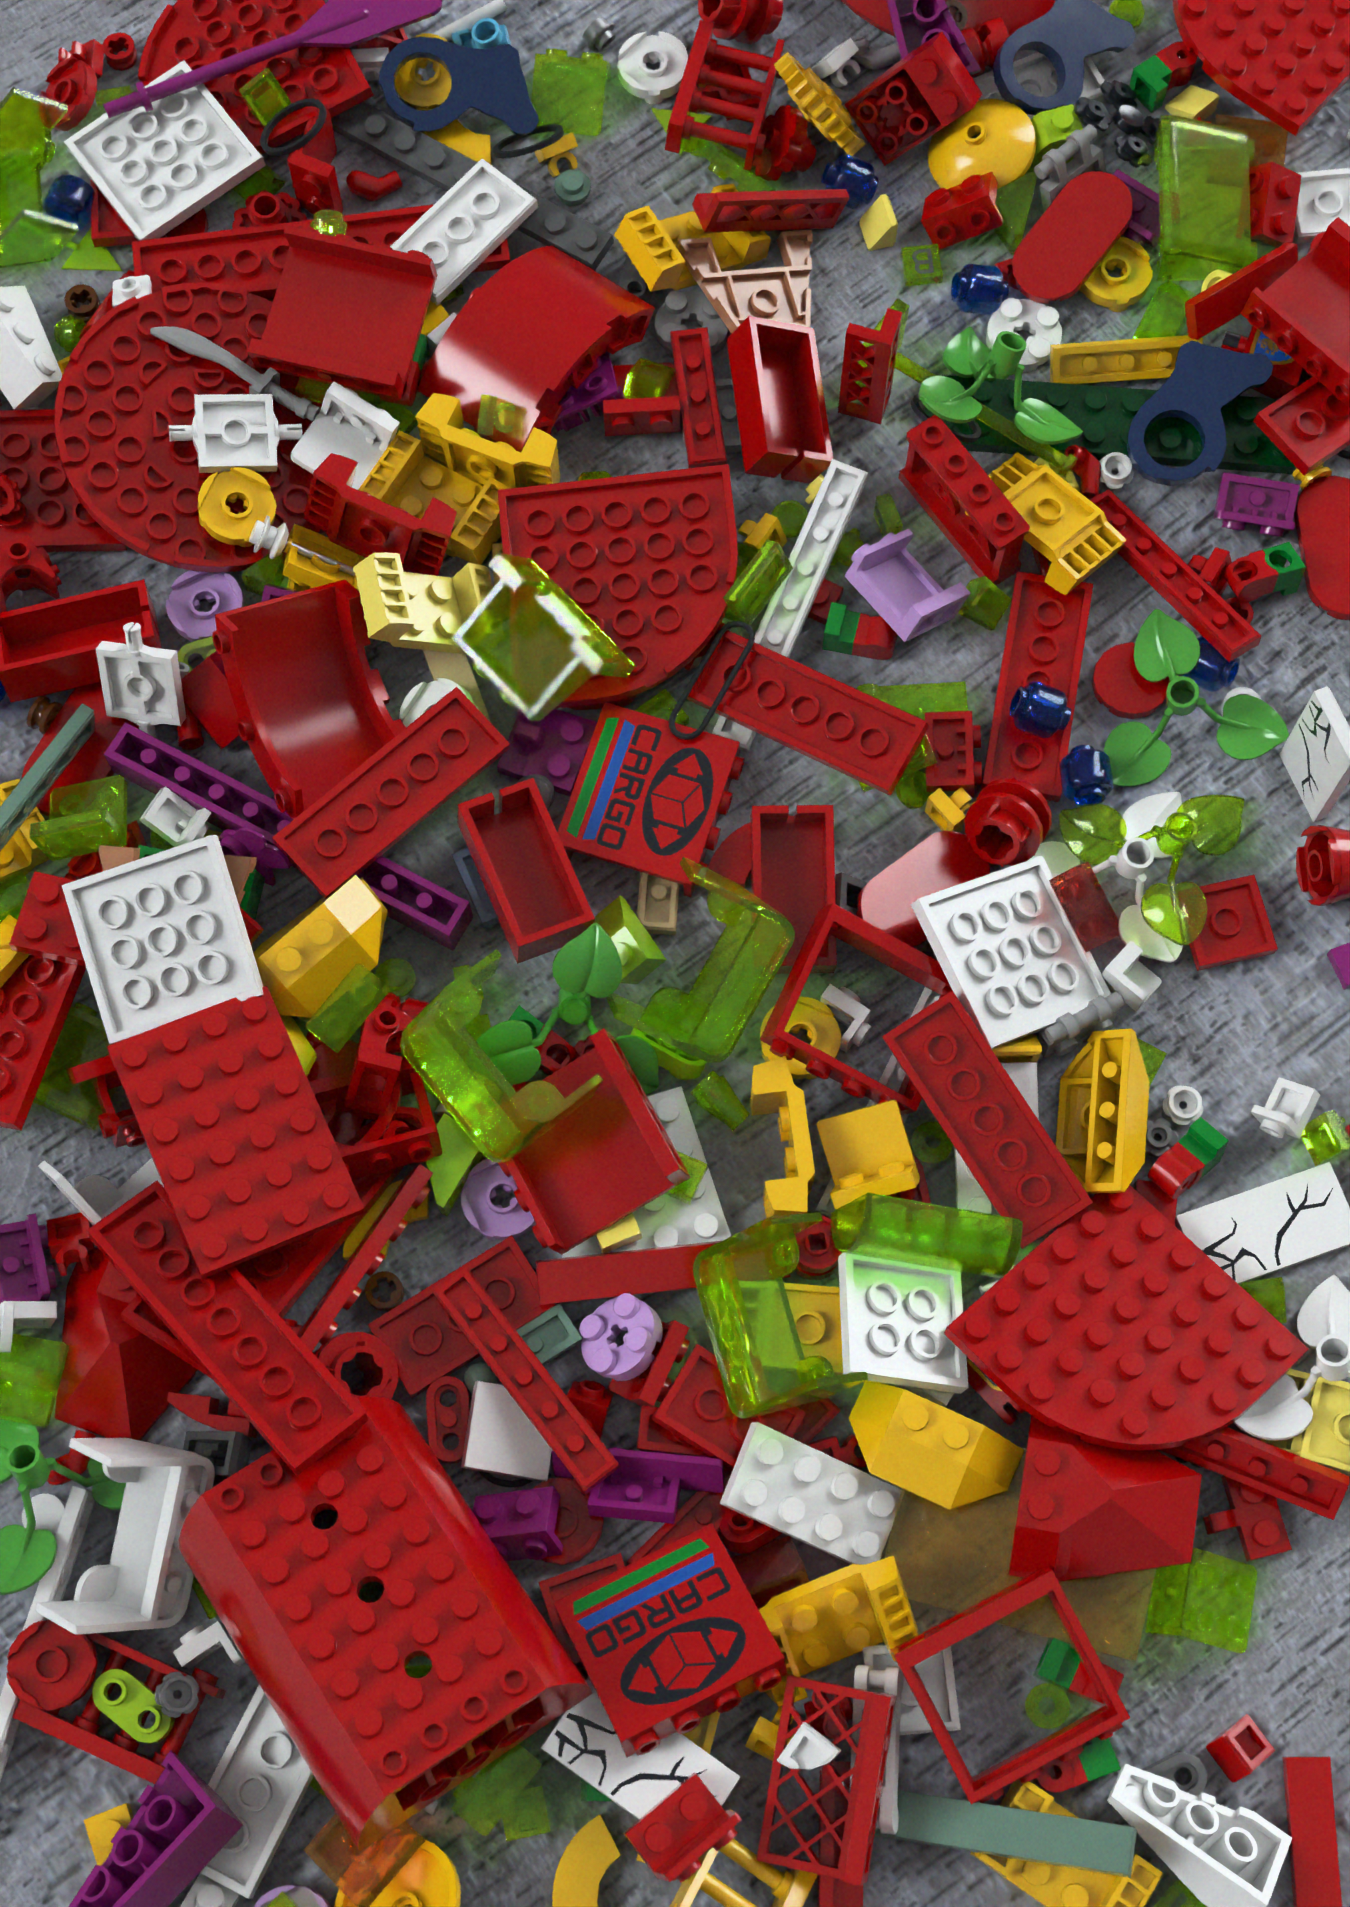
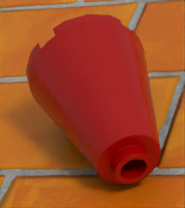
M1324 825L1308 827L1301 835V837L1307 836L1305 846L1297 847L1296 872L1301 891L1309 892L1313 899L1308 901L1316 906H1325L1350 898V830Z

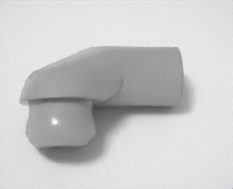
M865 37L852 39L859 51L851 59L859 65L872 70H878L901 60L897 43L876 50L869 47V41Z

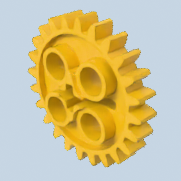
M786 52L774 66L788 86V94L798 105L805 118L815 128L817 127L828 141H836L848 155L854 156L866 144L854 128L853 121L851 120L852 117L842 105V101L825 81L822 82L810 67L804 69L799 61L790 55L789 52Z

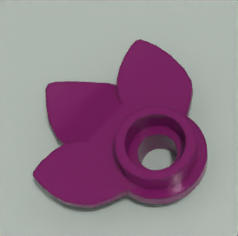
M226 829L219 836L224 855L257 857L254 869L266 878L265 883L272 887L276 884L273 868L289 869L291 867L290 860L275 845L267 844L265 836L253 829Z

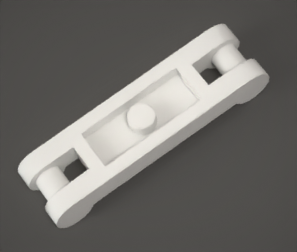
M857 1665L854 1674V1688L872 1691V1688L884 1689V1693L897 1695L881 1792L880 1810L878 1811L876 1829H880L882 1834H897L899 1826L897 1802L900 1714L904 1676L899 1666H887L886 1670H873L871 1665ZM853 1698L852 1727L862 1720L864 1700ZM858 1729L856 1732L852 1734V1737L857 1743V1745L859 1740L860 1729ZM851 1748L852 1769L855 1765L856 1754ZM853 1775L850 1776V1790Z

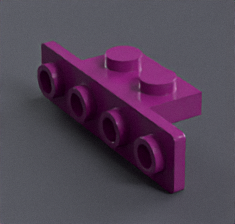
M619 1447L607 1448L619 1463L620 1468L590 1491L588 1513L590 1516L674 1524L681 1489L718 1493L724 1491L723 1460L703 1455L687 1456L668 1454L666 1452L625 1450ZM552 1450L554 1475L556 1477L573 1478Z

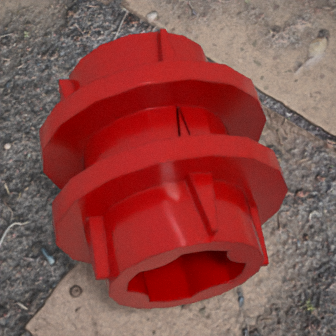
M698 0V11L703 21L714 23L713 34L716 38L729 41L735 39L737 42L751 45L759 41L764 34L769 35L773 33L778 27L780 20H782L783 0Z
M1016 777L992 781L980 791L976 801L971 804L964 818L965 833L968 837L967 843L971 844L974 852L981 859L991 864L1004 867V865L1012 866L1025 862L1036 854L1052 826V812L1048 805L1049 802L1046 801L1036 786L1027 781L1016 780Z
M347 1332L330 1338L324 1346L320 1345L314 1352V1355L354 1399L367 1396L393 1398L398 1384V1364L392 1350L379 1337L365 1332ZM354 1359L356 1367L364 1372V1382L361 1388L351 1393L349 1385L341 1380V1368L343 1363Z

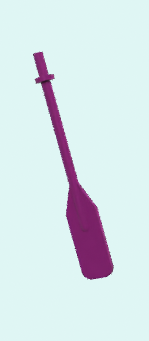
M329 0L294 33L147 88L140 81L135 83L136 92L104 103L103 106L108 118L141 106L144 107L147 113L153 111L151 103L301 46L350 48L435 16L442 9L443 3L442 0Z

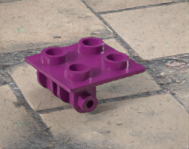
M606 351L598 357V367L585 379L578 389L571 386L559 402L563 410L554 424L557 431L564 429L567 432L583 424V419L585 422H589L590 416L587 411L589 407L596 418L601 416L597 403L603 412V400L626 399L620 386L617 387L609 352Z

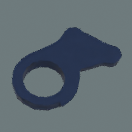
M1055 0L1052 8L1046 14L1017 29L999 48L993 64L994 82L1001 97L1005 101L1020 107L1026 114L1036 115L1037 113L1058 107L1074 105L1083 91L1084 58L1104 51L1117 53L1124 51L1133 43L1136 37L1135 31L1128 21L1110 14L1091 0ZM1035 50L1046 56L1053 64L1057 73L1058 86L1055 95L1037 97L1027 92L1018 83L1013 68L1016 52Z
M411 38L399 43L386 55L379 72V86L383 90L388 107L400 120L413 125V131L441 129L457 119L469 107L503 122L512 133L518 136H524L533 132L539 121L538 114L529 98L525 77L520 66L519 52L509 44H502L487 49H474L438 38ZM416 58H430L441 63L448 71L452 80V88L448 98L439 107L429 111L415 110L406 106L395 90V79L399 69L408 61Z
M1196 341L1183 344L1179 349L1175 369L1171 376L1140 407L1132 419L1127 442V451L1132 466L1143 478L1168 486L1192 482L1204 472H1215L1224 458L1227 446L1225 424L1220 410L1243 392L1253 388H1260L1266 383L1273 370L1270 359L1261 353H1239L1224 348L1206 346ZM1166 417L1182 418L1191 423L1199 432L1202 441V451L1199 458L1190 465L1180 468L1164 467L1155 462L1147 453L1144 444V434L1151 424L1158 419Z

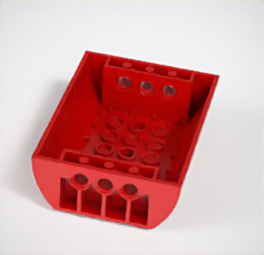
M377 1396L355 1398L367 1412L368 1421L298 1476L273 1449L201 1494L187 1515L179 1538V1548L183 1558L359 1852L593 1694L405 1409L398 1402L390 1398ZM329 1509L338 1514L336 1523L328 1529H318L313 1525L314 1518L320 1511ZM369 1582H378L384 1586L381 1598L372 1603L362 1601L359 1598L361 1588ZM418 1656L429 1658L432 1661V1667L426 1676L412 1678L406 1673L407 1665L413 1658Z

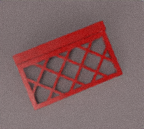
M787 1675L756 1861L842 1879L845 1883L858 1886L867 1882L897 1695L877 1693ZM796 1687L813 1690L824 1706L806 1720L802 1719L794 1707ZM823 1692L839 1696L829 1702ZM846 1697L864 1700L862 1720L847 1730L833 1707ZM825 1712H828L842 1733L832 1743L836 1746L846 1739L856 1754L855 1765L840 1776L831 1762L826 1764L825 1767L835 1781L814 1795L801 1775V1769L789 1768L790 1772L782 1777L783 1764L779 1763L777 1759L786 1748L788 1739L795 1735L802 1723L810 1724ZM793 1716L798 1726L789 1731L791 1717ZM860 1729L857 1745L851 1734ZM853 1775L851 1790H849L844 1780ZM794 1776L808 1797V1800L788 1813L778 1795L780 1785ZM838 1785L848 1800L847 1814L833 1823L818 1799ZM812 1804L827 1828L809 1841H806L792 1818ZM777 1808L783 1818L774 1824ZM845 1822L842 1838L836 1827ZM784 1823L788 1825L801 1845L788 1856L769 1852L772 1832ZM829 1832L841 1848L838 1867L821 1863L810 1847ZM805 1851L810 1861L795 1857Z

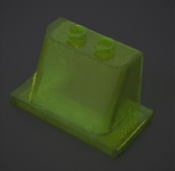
M497 553L488 564L501 579L452 637L454 642L474 661L472 664L473 669L483 678L492 680L500 688L498 691L499 696L510 706L518 707L531 721H541L594 674L627 678L636 667L623 651L532 559Z

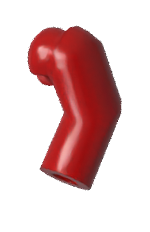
M76 1430L74 1438H96L97 1436L80 1430ZM70 1448L69 1453L55 1460L64 1467L82 1475L87 1469L90 1457ZM52 1470L47 1481L51 1485H63L71 1481V1479Z

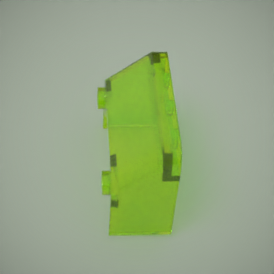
M14 87L0 103V268L50 262L60 255L65 245L79 231L78 224L43 214L40 171L54 157L55 144L52 141L51 130L67 113L68 106L67 104Z
M683 857L679 864L691 882L710 890L707 895L708 910L715 919L727 924L689 993L671 986L660 988L651 996L645 1008L615 993L606 997V1000L615 1019L706 1062L717 1063L728 1058L733 1052L793 945L795 931L792 924L783 914L738 883Z
M497 949L448 984L405 1027L400 1039V1048L405 1058L480 1152L493 1162H506L594 1096L603 1079L599 1074H596L566 1098L561 1095L554 1085L546 1081H533L518 1092L514 1090L465 1029V1026L477 1017L481 1009V996L476 987L493 976L502 957V954Z
M820 1212L770 1216L701 1251L695 1258L693 1275L725 1394L731 1411L739 1418L758 1417L825 1399L869 1380L866 1371L835 1376L832 1365L825 1357L817 1355L805 1358L782 1277L791 1274L799 1262L800 1253L795 1234L823 1221Z

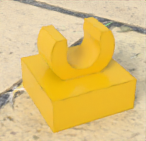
M573 132L562 136L555 143L535 151L539 163L549 160L548 171L552 177L560 174L557 168V161L559 159L566 160L570 170L577 168V159L569 152L578 147Z
M765 513L758 523L746 519L738 529V534L747 537L743 545L747 547L754 565L764 569L769 567L774 556H777L787 542L778 517Z
M962 787L950 797L939 788L928 796L924 812L942 831H956L960 833L965 823L964 813L969 809L970 805L968 803L973 798Z
M780 1706L772 1721L759 1716L745 1744V1747L771 1761L774 1758L782 1710ZM793 1736L788 1739L787 1745H788V1743L791 1741V1739L793 1738Z

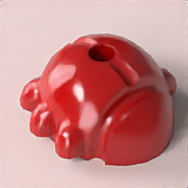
M0 473V516H4L21 509L20 501L22 495L18 483L10 480L9 476Z

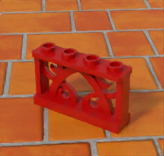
M933 415L909 430L906 435V439L909 442L906 466L899 471V480L987 588L991 590L1017 571H1020L1022 563L1018 557L1024 535L1029 532V524L941 418Z
M407 1055L402 1057L400 1071L384 1116L344 1106L352 1070L309 1082L328 1127L333 1124L338 1113L349 1110L362 1118L376 1120L370 1130L354 1146L335 1142L352 1180L371 1174H382L390 1169L411 1163L426 1162L442 1154L439 1133L421 1078L416 1056ZM414 1093L418 1108L400 1107L401 1097ZM396 1118L414 1119L420 1123L421 1128L410 1131L409 1126L405 1122L396 1120ZM401 1131H409L406 1133L398 1134Z

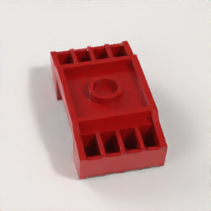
M331 453L313 472L303 519L326 532L330 542L366 558L376 552L400 554L403 572L438 576L457 512L433 497L422 519L410 515L404 509L395 508L374 498L367 492L352 488L358 462Z

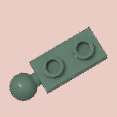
M560 1303L516 1330L543 1366L582 1341L581 1336ZM477 1362L466 1370L464 1384L467 1390L473 1393L476 1381L497 1384L498 1378L486 1362Z

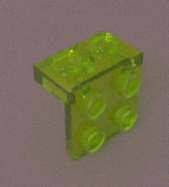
M546 49V54L535 53L531 102L538 114L539 121L537 126L558 124L562 126L564 133L569 134L573 132V134L598 136L602 131L606 79L610 80L611 64L603 60V54L582 52L581 58L567 57L568 51L560 49Z
M115 775L54 789L50 794L49 820L30 824V839L51 861L98 852L99 845L126 846L127 781L123 776Z
M1195 1547L1192 1550L1190 1564L1156 1568L1150 1604L1148 1606L1145 1633L1160 1637L1189 1639L1233 1653H1244L1247 1649L1258 1575L1256 1568L1252 1565Z

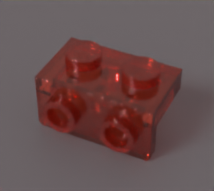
M1089 862L1079 864L1049 880L1085 952L1120 936L1118 931L1119 920Z

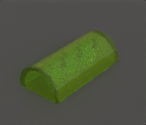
M873 1193L864 1194L838 1208L831 1215L832 1239L836 1249L842 1253L992 1278H1001L1010 1271L1017 1258L1022 1238L1023 1221H1020V1219Z

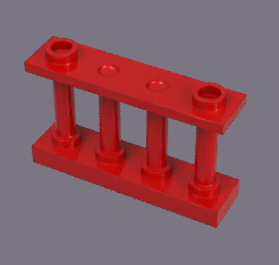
M700 20L669 119L665 150L679 153L683 139L690 140L691 136L747 150L744 170L751 171L754 157H762L767 135L761 133L776 79L783 80L775 69L774 64L782 57L785 40H777L773 57L719 45L718 40L712 39L714 23ZM714 59L765 71L768 72L766 82L763 83L710 70V65H706V62L713 63ZM706 85H711L760 97L761 99L757 109L703 96V91L698 89L699 87L706 88ZM700 110L753 123L751 134L695 122V117L690 116L691 112L698 114Z
M88 1634L92 1641L112 1650L101 1674L112 1669L123 1670L129 1657L151 1668L144 1684L153 1692H155L159 1684L163 1683V1678L171 1672H181L183 1676L190 1675L197 1681L199 1686L197 1697L199 1701L196 1708L189 1714L182 1713L179 1717H176L173 1728L167 1736L160 1753L155 1751L153 1757L150 1758L137 1752L140 1743L136 1742L137 1740L123 1729L120 1734L115 1733L113 1740L97 1733L101 1726L97 1722L102 1712L96 1707L92 1693L81 1716L76 1715L73 1721L58 1715L60 1709L49 1711L31 1708L21 1700L12 1718L155 1784L165 1770V1767L161 1764L169 1751H173L178 1756L206 1694L223 1699L226 1690L215 1686L219 1677L197 1667L194 1668L192 1674H189L105 1634ZM115 1684L109 1687L108 1697H110ZM150 1711L144 1713L142 1716L141 1723L143 1726L148 1718Z

